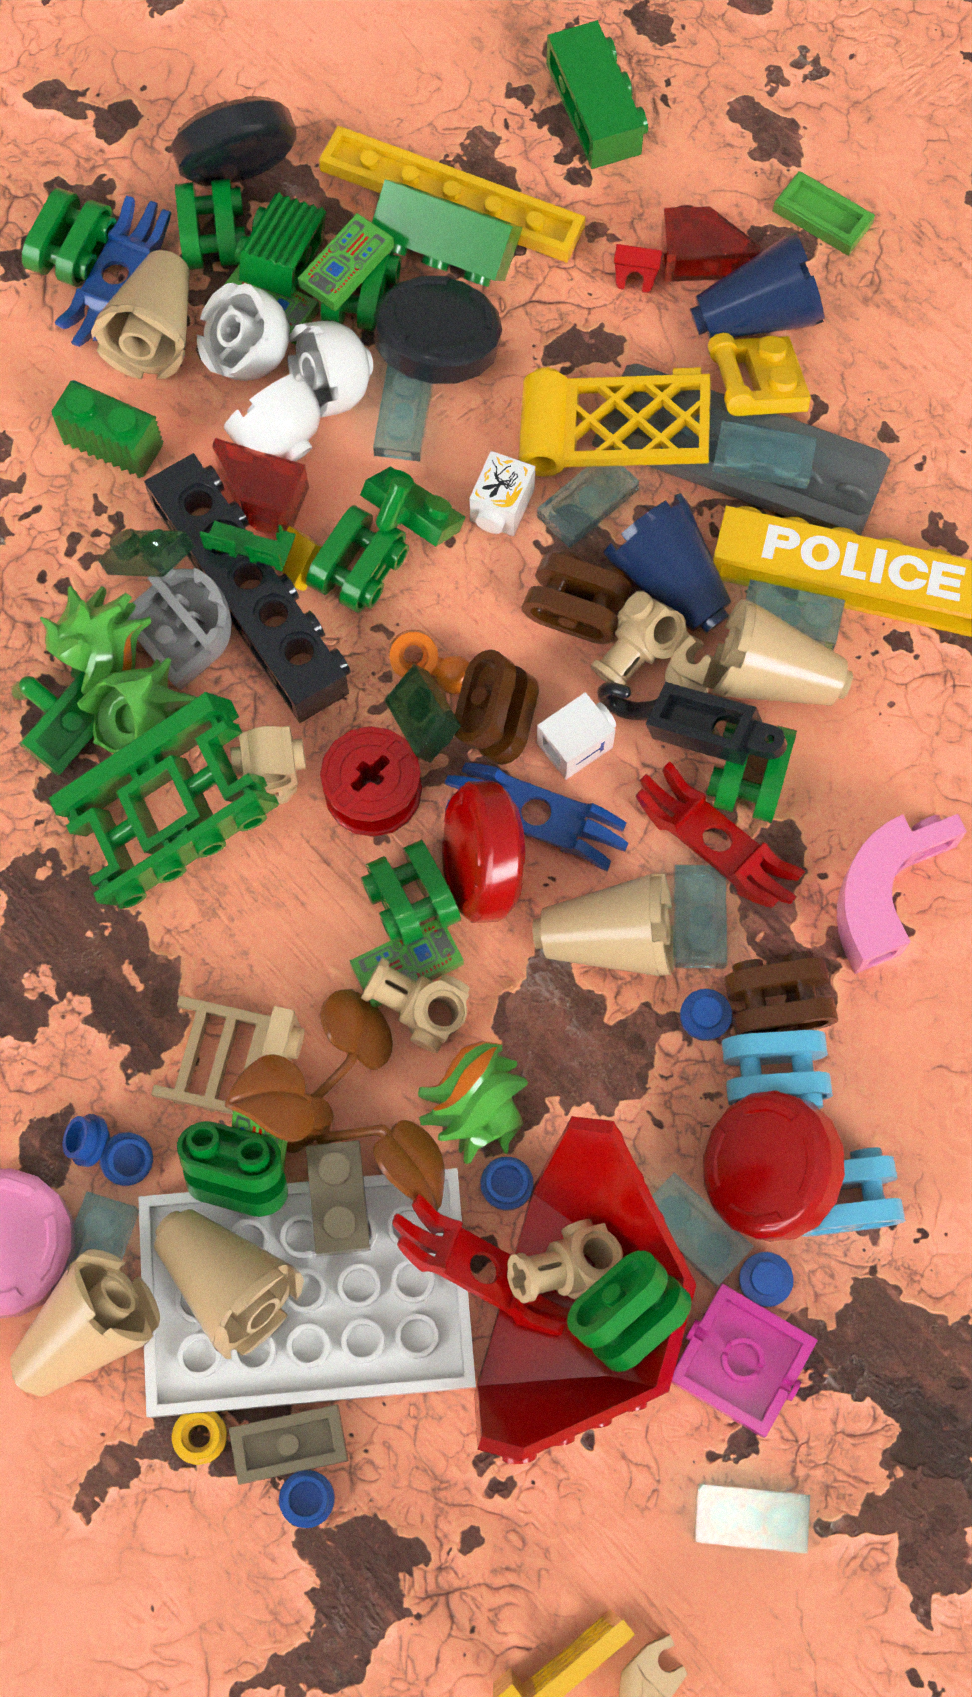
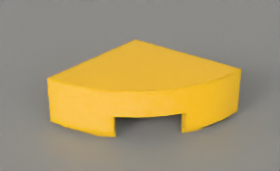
M289 526L287 532L296 534V537L282 571L283 574L285 573L290 578L296 589L305 592L308 587L306 585V578L309 568L322 546L300 530Z

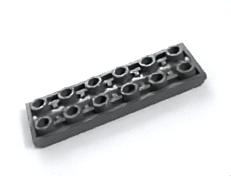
M631 364L626 366L622 377L669 374L641 364ZM700 390L680 391L671 400L686 412L700 400ZM711 390L709 463L646 466L786 517H799L806 520L809 524L830 529L835 527L848 528L857 535H861L891 460L884 452L780 414L733 416L727 411L724 394ZM634 392L624 402L635 412L639 413L654 399L646 392ZM662 407L647 422L662 433L677 418ZM615 408L602 419L600 424L614 434L629 419ZM700 414L694 419L698 423L700 420ZM687 426L669 440L677 448H699V437ZM638 427L622 443L630 450L643 449L652 439ZM596 433L592 446L598 448L605 440Z

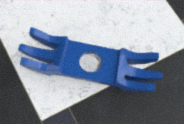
M126 195L116 225L109 231V240L82 288L76 289L70 307L55 321V325L62 329L70 328L85 317V305L89 306L80 329L71 341L73 345L80 347L92 338L91 330L98 314L147 255L161 249L169 225L171 211L165 209L161 211L152 232L158 203L150 201L137 227L129 235L135 200L133 197ZM112 265H122L129 271L127 279L119 284H109L104 281L103 273Z
M465 762L462 768L463 773L494 781L502 785L510 794L519 809L524 835L559 847L564 853L582 857L605 871H608L611 860L583 840H577L578 837L588 838L618 850L626 851L627 841L608 828L591 820L594 819L623 832L627 822L594 803L578 802L516 779L502 772L500 768ZM448 775L445 785L459 789L468 781L486 780ZM530 800H541L549 806L551 815L544 824L531 825L523 819L521 814L522 807Z

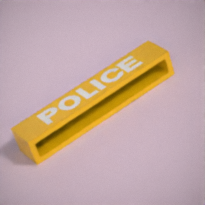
M749 506L725 507L713 557L722 581L972 637V560L952 556L949 552L942 549L932 548L924 550L906 546L901 541L893 538L874 539L857 535L848 528L835 527L830 529L809 524L806 520L799 517L780 518L762 514L758 509Z

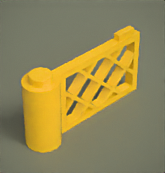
M701 367L673 368L672 375L567 378L554 368H538L534 372L527 374L523 380L518 460L535 466V476L542 477L556 475L564 467L709 463L710 374H702ZM700 390V400L686 412L671 400L680 391ZM634 392H646L654 400L639 413L635 412L624 402ZM599 393L607 401L591 415L579 406V394ZM664 407L677 420L660 433L647 420ZM616 408L629 421L612 434L599 422ZM700 414V420L698 423L694 419ZM578 418L582 420V422L579 425ZM687 426L699 437V448H677L669 440ZM639 427L652 441L643 449L630 450L622 441ZM591 429L605 440L594 451H576L577 441Z

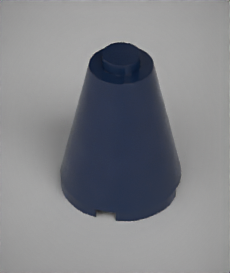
M796 233L784 236L695 296L698 306L690 308V312L699 335L707 332L709 339H711L716 334L728 333L734 338L812 327L824 322L825 316L814 275L811 276L805 263L808 261V258Z
M681 493L675 495L672 508L665 500L625 529L621 535L626 542L618 550H616L612 543L604 550L603 553L609 562L621 570L648 595L681 613L686 620V627L692 632L701 627L707 634L729 617L725 608L732 603L689 504Z

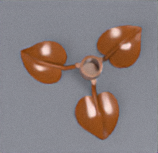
M353 989L335 991L325 999L320 1013L321 1025L329 1041L337 1049L348 1053L345 1061L310 1095L305 1093L304 1076L294 1063L280 1055H265L251 1063L238 1076L226 1099L225 1107L245 1115L271 1135L288 1141L287 1152L290 1153L299 1152L314 1141L321 1145L330 1144L335 1141L378 1136L381 1139L375 1143L373 1153L382 1173L411 1200L414 1201L416 1196L420 1194L438 1211L442 1205L444 1191V1162L437 1143L421 1126L408 1120H401L394 1124L391 1130L386 1125L381 1124L334 1132L329 1131L334 1114L331 1106L323 1097L355 1065L357 1059L370 1070H378L383 1067L391 1056L393 1046L389 1025L377 1007H372L369 1001L361 999L362 994L355 992Z

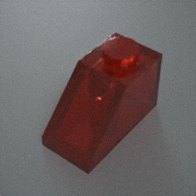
M681 205L664 208L661 228L664 282L720 280L760 253V246L757 242L710 206L694 207L692 205Z
M215 438L212 448L218 470L234 501L243 510L249 525L265 534L279 532V525L283 527L284 531H287L289 526L294 527L309 490L305 464Z

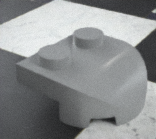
M166 567L156 571L147 578L152 583V586L133 601L136 608L128 620L150 616L151 624L140 632L137 640L154 661L158 659L161 663L166 658L171 659L168 678L175 687L182 690L218 659L226 649L231 636V614L223 592L207 574L196 568L174 569Z

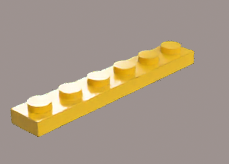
M337 125L319 158L321 172L372 191L381 193L385 179L398 181L523 227L517 245L568 263L585 228L586 216Z

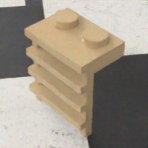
M179 996L178 1008L196 1012L175 1088L172 1089L154 1084L151 1095L180 1105L187 1104L210 1112L218 1111L233 1115V1110L225 1107L226 1101L219 1100L218 1098L239 1022L256 1025L244 1069L258 1058L269 1054L280 1055L291 1062L292 1059H298L304 1039V1028H301L295 1011L274 1006L271 1016ZM213 1015L226 1018L205 1096L189 1093L188 1091L209 1016Z

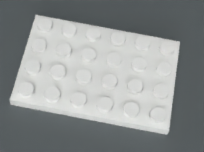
M458 1168L445 1169L443 1199L438 1212L462 1222ZM385 1175L364 1176L371 1250L318 1257L315 1253L309 1181L287 1183L288 1197L285 1204L277 1212L263 1217H254L198 1201L189 1192L138 1197L141 1279L151 1290L160 1313L159 1327L153 1331L152 1335L154 1336L144 1345L146 1417L155 1418L192 1413L476 1388L468 1291L433 1272H421L400 1251L397 1243L401 1235L392 1224L396 1213L402 1215L423 1230L430 1231L424 1226L413 1210V1200L397 1189ZM187 1209H193L293 1265L301 1273L304 1279L301 1295L297 1301L289 1295L281 1308L288 1316L263 1343L251 1352L241 1356L234 1349L230 1351L231 1359H225L215 1350L154 1249V1243L157 1238L155 1234L156 1229L168 1214L174 1211L182 1212ZM436 1233L435 1235L443 1236L444 1233Z

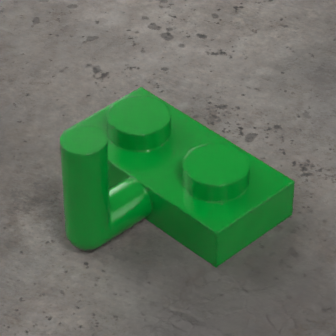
M391 466L366 479L360 496L380 509L376 525L381 531L388 532L403 524L435 547L459 533L466 518L453 509L446 499L431 494L416 484L409 474L394 469Z
M83 671L75 677L58 698L32 676L23 677L11 689L15 699L19 701L29 699L44 712L43 716L18 744L56 776L65 770L94 736V714L81 710L77 704L85 695L81 692L85 676Z

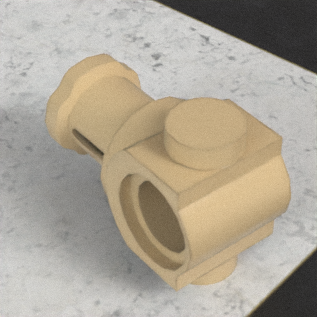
M636 591L618 612V629L615 631L618 638L617 642L601 660H595L591 664V669L606 683L614 682L627 686V681L644 661L652 664L657 658L666 659L672 657L674 651L690 636L686 630L684 616L650 597L648 593Z
M262 726L242 732L239 735L240 747L230 748L233 771L238 778L243 777L247 773L263 776L268 785L265 787L266 792L275 795L279 805L287 803L298 788L296 770L306 769L302 739L293 740L290 726Z
M381 958L360 998L367 1002L374 999L399 1012L398 1021L407 1025L412 1033L410 1040L417 1046L437 1054L447 1038L465 1022L467 1016L466 1001L469 997L468 992L470 988L462 981L449 975H442L441 979L435 982L424 976L415 981L390 968L389 961ZM441 1002L449 1007L452 1013V1021L449 1026L441 1027L431 1021L428 1016L430 1003Z
M591 1219L577 1221L563 1228L561 1233L564 1239L550 1243L546 1252L527 1256L522 1252L511 1255L507 1263V1278L515 1298L524 1304L535 1301L538 1294L556 1290L563 1296L567 1295L570 1298L578 1299L623 1258L620 1243L615 1236L608 1232L605 1223L593 1225ZM584 1255H587L593 1261L595 1268L587 1263Z

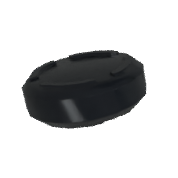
M247 96L229 102L224 101L198 112L182 125L171 144L172 154L180 176L201 186H212L211 180L230 179V182L241 179L244 181L270 170L284 160L296 141V127L289 108L269 97Z
M420 276L397 283L381 296L374 313L373 336L376 349L388 365L412 379L430 384H457L478 377L494 363L499 349L502 334L499 311L486 295L465 282L449 277Z

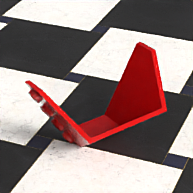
M571 1116L533 1186L514 1254L522 1252L527 1256L544 1253L550 1243L564 1239L561 1233L563 1228L577 1221L591 1219L593 1225L605 1223L608 1232L615 1236L620 1243L623 1258L635 1251L651 1253L664 1266L667 1274L674 1277L689 1292L693 1301L697 1284L685 1263L683 1254L678 1249L665 1223L663 1214L658 1209L644 1181L643 1174L638 1169L624 1141L621 1131L614 1121ZM584 1255L587 1263L595 1268L593 1261L587 1255ZM541 1293L545 1298L568 1309L577 1300L557 1293ZM498 1309L474 1393L477 1450L502 1456V1461L508 1464H526L534 1461L538 1453L550 1447L568 1445L574 1442L575 1436L589 1429L609 1426L612 1423V1418L625 1412L645 1409L647 1402L668 1393L670 1390L688 1316L678 1329L645 1356L639 1364L626 1371L616 1372L610 1370L595 1356L592 1348L585 1346L570 1332L567 1322L555 1320L565 1325L562 1335L558 1336L515 1324L511 1315Z

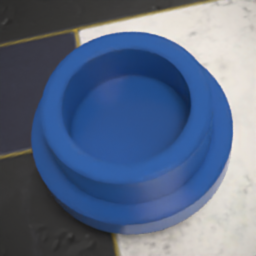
M700 989L689 994L684 1000L680 1009V1021L684 1030L693 1038L701 1041H711L718 1039L728 1030L732 1021V1009L728 1000L721 993L711 989Z
M88 1114L84 1117L77 1116L73 1118L67 1125L62 1142L63 1152L68 1158H72L76 1165L91 1167L101 1158L107 1140L110 1138L105 1119L99 1115Z
M131 1132L118 1133L107 1140L105 1150L99 1159L100 1168L104 1176L111 1182L122 1186L134 1185L142 1181L150 1172L153 1164V1152L149 1143L140 1135Z
M500 1157L490 1162L484 1169L481 1176V1191L485 1200L491 1206L499 1210H515L523 1206L530 1198L533 1191V1176L528 1166L521 1160L514 1157Z
M760 1252L749 1257L742 1265L739 1273L740 1289L746 1298L758 1305L773 1307L782 1303L791 1293L793 1273L789 1264L781 1256L771 1252Z
M312 1470L300 1471L291 1475L282 1485L279 1494V1506L283 1516L289 1523L300 1528H312L322 1524L330 1516L335 1503V1494L330 1481L324 1475Z

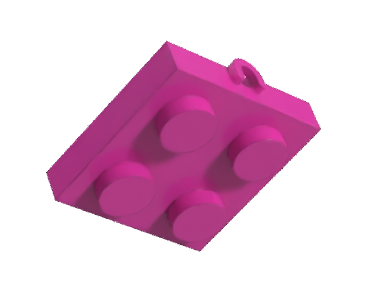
M722 1283L701 1321L695 1319L690 1331L686 1335L685 1339L689 1342L676 1364L671 1383L760 1437L766 1438L786 1399L792 1401L799 1390L802 1382L797 1378L818 1340Z

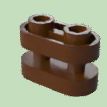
M558 550L555 553L543 555L535 573L537 581L542 586L529 588L521 607L523 613L540 625L592 643L608 644L612 642L618 626V617L612 611H620L630 598L633 590L631 583L627 580V576L621 570L612 566L598 567L581 561L579 557L568 551Z
M485 650L477 654L465 671L453 719V732L456 738L471 748L477 749L483 756L496 764L504 765L517 759L527 744L539 694L537 680L522 668L515 666L510 659L496 650Z
M801 951L784 956L782 958L783 962L763 965L761 959H751L734 964L732 966L733 972L724 977L727 996L731 1001H745L746 1005L745 1011L737 1013L732 1017L735 1034L818 1030L837 1023L839 1019L834 999L829 997L817 998L815 989L830 981L825 959L814 958L811 951ZM795 993L797 999L794 1002L767 1006L765 1000L766 997Z

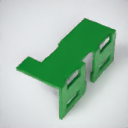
M214 521L210 533L200 531L204 549L219 550L229 553V556L234 558L238 554L249 557L252 563L257 564V562L273 566L275 570L279 571L283 570L296 534L284 531L281 525H279V533L276 532L277 541L253 535L251 531Z

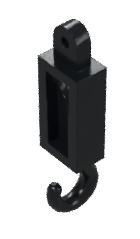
M607 682L599 686L597 690L599 701L610 712L629 720H647L646 726L652 738L658 741L740 765H744L748 754L765 759H776L782 756L787 749V740L784 732L777 726L762 722L758 709L755 706L665 682L658 699L645 702L627 700L626 698H629L631 695V690L623 684ZM719 721L738 725L732 739L713 734L714 727Z

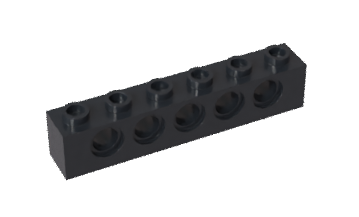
M192 453L145 480L144 483L151 504L194 568L207 574L219 586L228 603L232 624L299 724L348 695L349 689L346 676L351 673L350 668L337 648L329 651L321 638L325 636V633L313 612L310 610L306 613L302 612L296 603V600L299 599V594L290 578L285 573L278 577L272 566L257 562V564L252 563L247 556L238 554L234 558L229 556V553L217 552L215 549H204L200 531L210 533L214 521L244 530L249 526V522L236 501L228 504L221 492L225 488L215 469L211 465L204 468L195 454ZM199 508L210 509L206 514L201 516L191 515L195 510ZM248 580H258L261 582L253 589L240 588ZM280 616L286 618V621L279 626L270 627L265 625V622L272 617ZM305 653L312 656L310 661L302 665L289 662L297 654Z

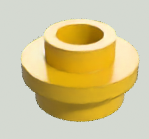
M216 1412L182 1414L172 1430V1444L175 1452L182 1460L194 1465H204L214 1461L221 1455L227 1443V1427L223 1419ZM198 1426H205L210 1432L209 1442L203 1447H196L191 1441V1433Z

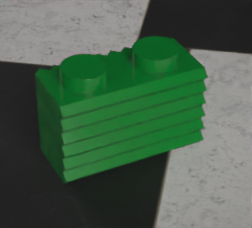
M280 192L273 196L267 208L260 206L253 219L251 235H242L236 246L234 260L240 263L239 280L292 298L297 286H299L298 277L313 262V258L316 257L320 246L323 244L326 218L324 208L320 207L317 209L314 204L309 206L305 201L300 203L297 198L291 200L288 195L283 197Z
M75 380L69 382L51 411L64 445L71 444L72 449L79 447L81 453L87 451L88 456L95 455L97 460L103 458L105 464L111 462L113 467L120 466L121 471L128 469L129 475L136 473L137 478L145 476L163 446L164 441L161 440V431H159V426H157L156 416Z

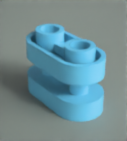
M799 1030L735 1035L722 1040L724 1064L740 1066L741 1077L726 1081L729 1105L735 1104L752 1093L776 1090L813 1102L821 1109L823 1108V1100L833 1096L830 1073L814 1071L813 1067L814 1060L822 1059L828 1055L825 1032ZM792 1063L793 1072L762 1074L761 1065Z
M879 1147L864 1148L850 1152V1159L844 1160L845 1176L840 1190L861 1188L863 1201L834 1205L818 1227L802 1236H821L877 1229L904 1223L906 1220L902 1199H885L882 1185L898 1179L894 1157L883 1156L882 1150Z

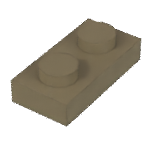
M360 1141L306 1146L315 1253L317 1257L371 1250Z
M337 1404L229 1428L238 1485L349 1461L339 1405Z

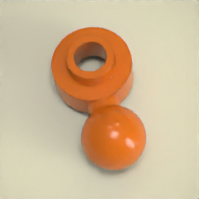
M414 629L398 634L392 640L389 647L390 664L395 673L403 679L417 681L432 674L436 676V681L442 690L449 694H460L465 671L470 663L466 658L458 655L448 656L444 659L439 657L433 639L425 632ZM412 645L420 647L422 650L421 658L416 662L407 661L404 658V651L407 647Z

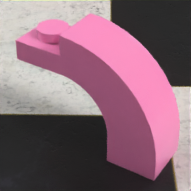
M902 814L877 829L856 854L843 879L837 902L838 932L845 954L855 974L901 956L911 941L893 904L892 886L894 877L911 865L956 848L967 832L958 814L941 820L939 815H933L916 823L911 829Z

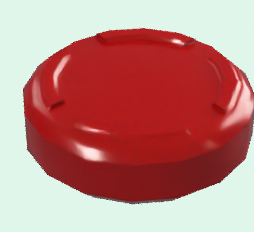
M468 781L451 797L445 811L444 840L442 841L444 879L453 895L459 912L472 923L498 922L507 917L521 895L523 865L525 864L526 853L523 825L517 805L502 785L494 781Z
M776 1090L749 1094L728 1107L712 1128L703 1155L704 1187L713 1210L732 1230L769 1242L794 1240L818 1227L836 1204L845 1176L843 1144L833 1121L813 1102Z

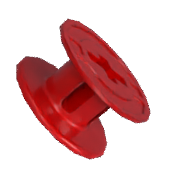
M368 726L350 730L336 739L324 755L320 778L327 809L336 822L350 832L370 837L393 833L407 824L419 808L422 784L417 754L405 738L390 729ZM380 777L381 783L379 785L374 784L373 782ZM366 778L372 781L365 786L363 785V780Z

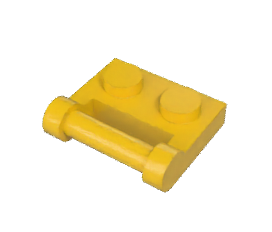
M719 333L709 340L707 346L710 358L718 364L726 389L724 402L727 411L731 415L748 416L808 412L811 395L790 336L734 339L728 333ZM745 362L754 391H751L748 386L744 385L737 363Z

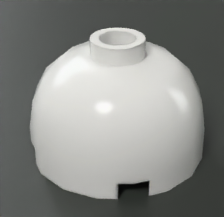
M235 283L225 284L212 294L203 308L200 320L206 321L204 337L197 335L198 351L201 361L211 372L240 381L259 379L276 369L285 356L289 344L290 326L282 306L266 291L246 283L242 285Z
M316 321L296 325L289 337V342L297 341L296 354L288 356L289 374H293L294 377L298 373L303 375L319 402L320 418L337 415L352 409L364 396L373 371V359L369 349L364 347V344L353 330L335 321Z
M298 373L296 377L293 374H289L258 392L249 399L252 405L248 408L247 414L244 417L239 410H236L224 424V430L246 456L259 462L268 463L286 458L289 464H292L305 456L313 448L309 443V439L318 430L321 414L319 402L312 388L303 375Z

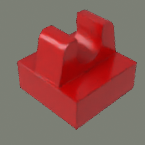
M616 244L614 265L618 289L625 290L626 279L629 274L639 273L644 280L642 293L651 292L656 276L660 272L662 250Z

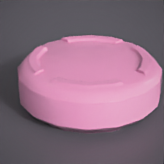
M12 1168L0 1169V1319L21 1317L44 1305L76 1255V1226L64 1198L38 1176Z

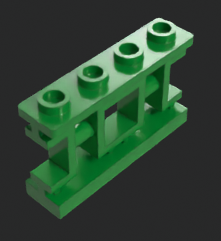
M204 692L48 798L55 814L68 818L69 823L66 824L69 834L87 837L94 832L108 865L89 877L92 885L99 887V890L93 893L98 904L114 905L120 909L139 904L147 897L146 891L159 883L171 882L181 877L186 872L185 866L199 857H208L218 853L226 846L225 840L239 831H248L260 826L266 821V814L279 806L276 796L266 792L265 787L268 785L263 776L247 773L238 779L232 769L223 746L242 734L239 724L233 723L239 716L231 700ZM198 745L207 766L194 774L188 760L180 756ZM173 780L188 813L159 831L144 798ZM217 784L223 799L232 803L213 815L203 793ZM119 798L128 818L116 826L110 811L102 808ZM137 837L143 852L152 855L134 866L125 844Z

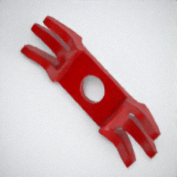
M670 761L664 766L662 772L677 800L664 791L649 775L645 774L640 779L644 789H641L636 794V798L654 825L659 830H667L726 877L735 886L738 895L769 908H773L778 901L792 904L797 898L796 895L782 887L768 874L787 880L798 881L805 871L800 867L779 859L765 842L757 843L706 801L705 793L694 789L685 782L679 771ZM712 828L724 831L730 838V848L725 851L710 849L703 840V833Z
M420 1194L416 1196L412 1207L420 1221L430 1232L416 1226L398 1213L394 1215L392 1224L401 1235L398 1238L397 1246L403 1255L421 1272H433L511 1315L515 1324L548 1334L562 1335L565 1325L555 1320L567 1322L570 1309L554 1303L541 1294H538L535 1301L524 1304L515 1298L507 1278V1263L511 1256L509 1253L462 1228L463 1222L440 1214ZM436 1233H444L443 1236L435 1235ZM474 1255H484L493 1262L496 1276L492 1283H481L472 1275L470 1262ZM556 1290L548 1291L559 1294Z

